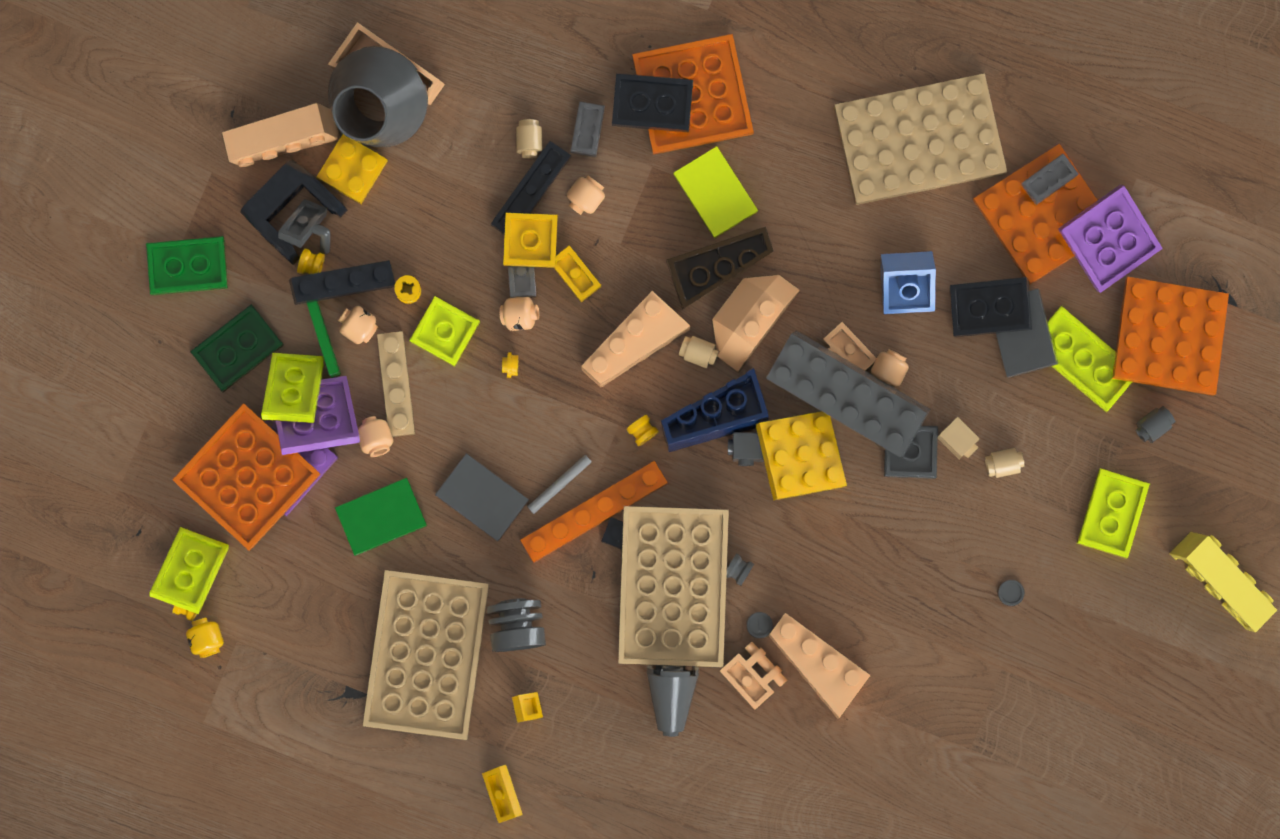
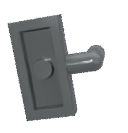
M304 199L278 231V238L301 248L312 233L320 236V252L328 254L330 252V230L320 225L327 216V208Z

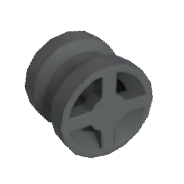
M736 553L727 568L726 578H733L738 585L742 586L754 564L752 562H745Z

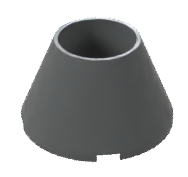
M364 47L345 56L334 68L328 85L329 106L339 130L347 137L372 147H391L401 144L412 137L422 125L428 108L427 88L417 73L418 69L402 54L384 47ZM355 88L369 90L380 99L385 110V121L369 119L360 112L354 100Z

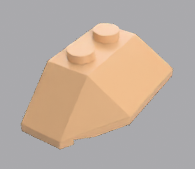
M780 275L743 278L712 319L716 350L719 351L717 357L739 372L800 290Z

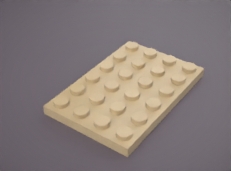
M985 73L834 105L856 205L1007 173Z
M624 506L618 664L723 667L729 510Z
M385 570L363 720L364 727L461 740L468 739L489 584Z

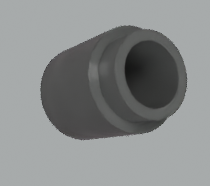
M1166 407L1155 408L1136 423L1138 428L1135 431L1143 442L1148 440L1150 443H1153L1172 429L1175 419Z

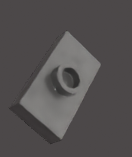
M579 101L571 153L596 157L605 106Z
M1062 154L1022 182L1021 186L1037 205L1078 176V172L1066 156Z

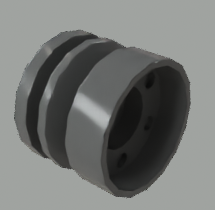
M526 598L510 599L487 607V614H499L500 616L499 618L488 620L489 625L501 626V631L490 634L492 652H507L546 646L544 628L532 627V622L542 619L543 615L542 613H530V610L542 608L541 600Z

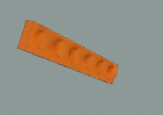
M653 461L522 538L520 541L533 563L623 511L624 506L635 504L667 485L668 482L656 462Z

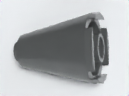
M651 665L647 666V677L657 729L663 732V736L675 737L678 736L679 732L684 731L699 676V668L696 666H692V670H686L685 666L656 665V669H653Z

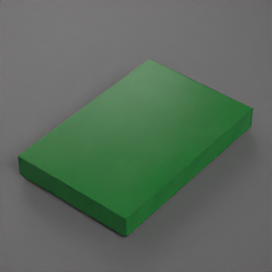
M223 236L146 243L150 295L228 288L225 240Z
M408 478L335 507L354 556L427 527Z

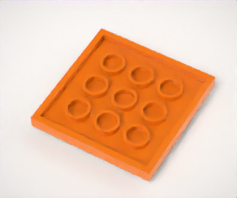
M733 34L632 54L636 75L693 80L689 132L648 129L653 155L754 134Z
M1060 144L973 199L1022 275L1028 278L1029 285L1075 256L1058 228L1098 201L1079 172L1078 176L1037 205L1021 186L1022 182L1062 154L1066 156L1078 172Z
M1127 277L1125 279L1112 379L1214 396L1217 392L1229 294Z
M243 403L174 477L173 481L250 551L321 474L299 453L282 455L278 434Z

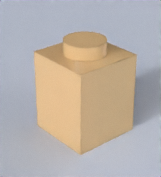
M959 417L938 436V439L959 460L964 455L969 458L979 448L976 443L980 438Z

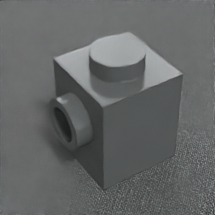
M733 433V439H728V455H733V462H738V466H754V462H764L757 433Z

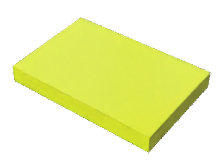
M717 146L673 173L714 239L758 212V209Z
M272 353L261 412L263 420L314 423L324 367L323 356Z
M1100 468L1077 543L1127 559L1150 483Z
M180 527L150 590V597L199 614L226 556L229 545Z

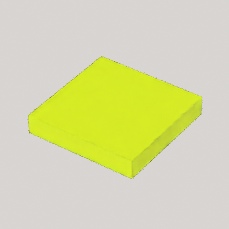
M434 296L409 341L455 367L480 321Z

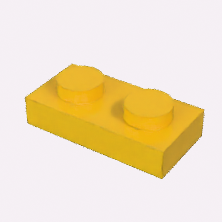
M570 245L556 255V266L554 269L581 303L601 288V284Z
M503 765L482 773L498 823L523 815L507 766Z

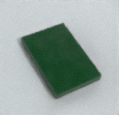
M251 304L190 352L223 393L271 356L272 353H275L284 346V344Z

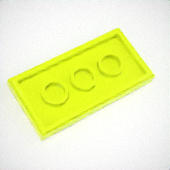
M1061 306L1048 321L1058 364L1052 367L1107 412L1132 382L1112 379L1116 351Z

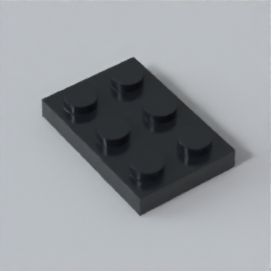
M616 73L612 126L689 132L693 80Z
M1027 277L950 285L954 337L1032 330L1029 280Z

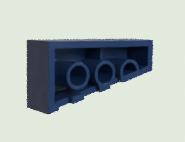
M755 369L747 371L745 375L738 379H733L715 392H710L692 405L689 404L661 420L668 451H676L732 435L733 433L756 428V424L769 421L768 411Z

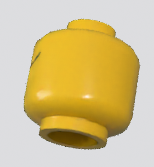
M207 618L191 622L193 627L187 630L186 637L192 654L205 658L219 653V648L223 646L224 641L218 623L214 621L208 622Z

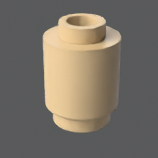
M520 120L519 126L516 127V151L522 154V158H536L537 154L542 152V127L539 126L538 120Z
M685 336L679 356L684 357L685 361L707 369L709 364L714 365L719 351L715 350L716 344L695 336H692V338Z
M1015 448L990 453V456L985 457L988 476L999 478L1021 473L1020 468L1024 467L1022 452H1017Z

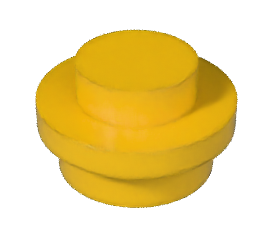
M508 352L507 357L502 358V373H507V378L518 376V355H512V352Z

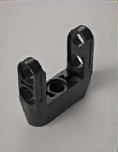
M293 159L285 163L252 196L240 211L249 223L292 265L300 259V256L290 243L278 238V231L269 222L303 188L327 208L331 214L341 218L348 211L312 174Z

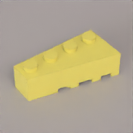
M1190 532L1169 554L1175 560H1183L1188 565L1185 570L1192 577H1196L1201 582L1205 581L1207 583L1205 589L1217 600L1222 598L1224 600L1222 606L1246 630L1257 632L1277 611L1272 605L1273 599L1265 591L1262 590L1260 592L1254 586L1256 584L1254 578L1247 572L1242 573L1237 567L1239 565L1238 561L1232 555H1226L1220 549L1222 544L1214 536Z

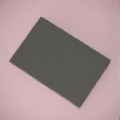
M1039 289L1029 291L1032 330L996 333L1008 378L1058 364Z
M467 453L435 494V496L497 542L529 501L528 498Z

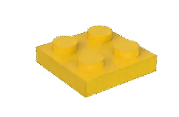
M342 134L318 173L317 179L362 204L388 160Z
M506 213L503 265L555 268L558 216Z

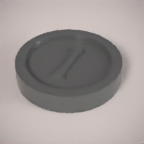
M1007 580L998 589L1000 601L1007 606H1016L1024 598V588L1018 581Z
M756 612L749 617L747 630L751 636L765 638L772 631L773 622L766 613Z

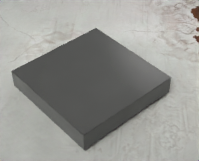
M921 426L908 450L901 458L885 449L884 477L936 479L938 426Z

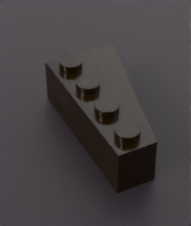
M766 226L667 259L666 263L682 310L772 253L774 250Z

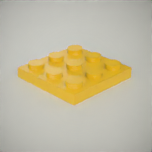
M821 411L756 424L773 501L847 486L829 415Z

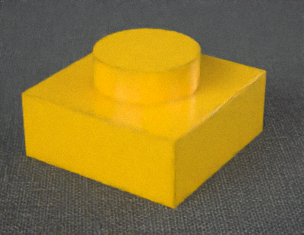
M538 692L512 697L517 723L543 718Z

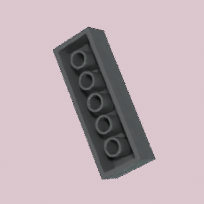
M798 331L791 333L766 379L900 458L908 450L931 410Z

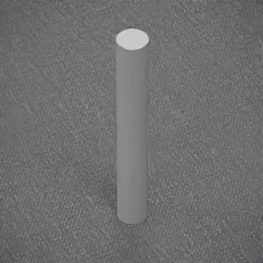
M586 455L580 458L527 506L528 509L535 514L591 463V460Z

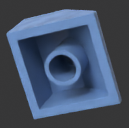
M933 252L881 254L883 314L935 311L936 268Z

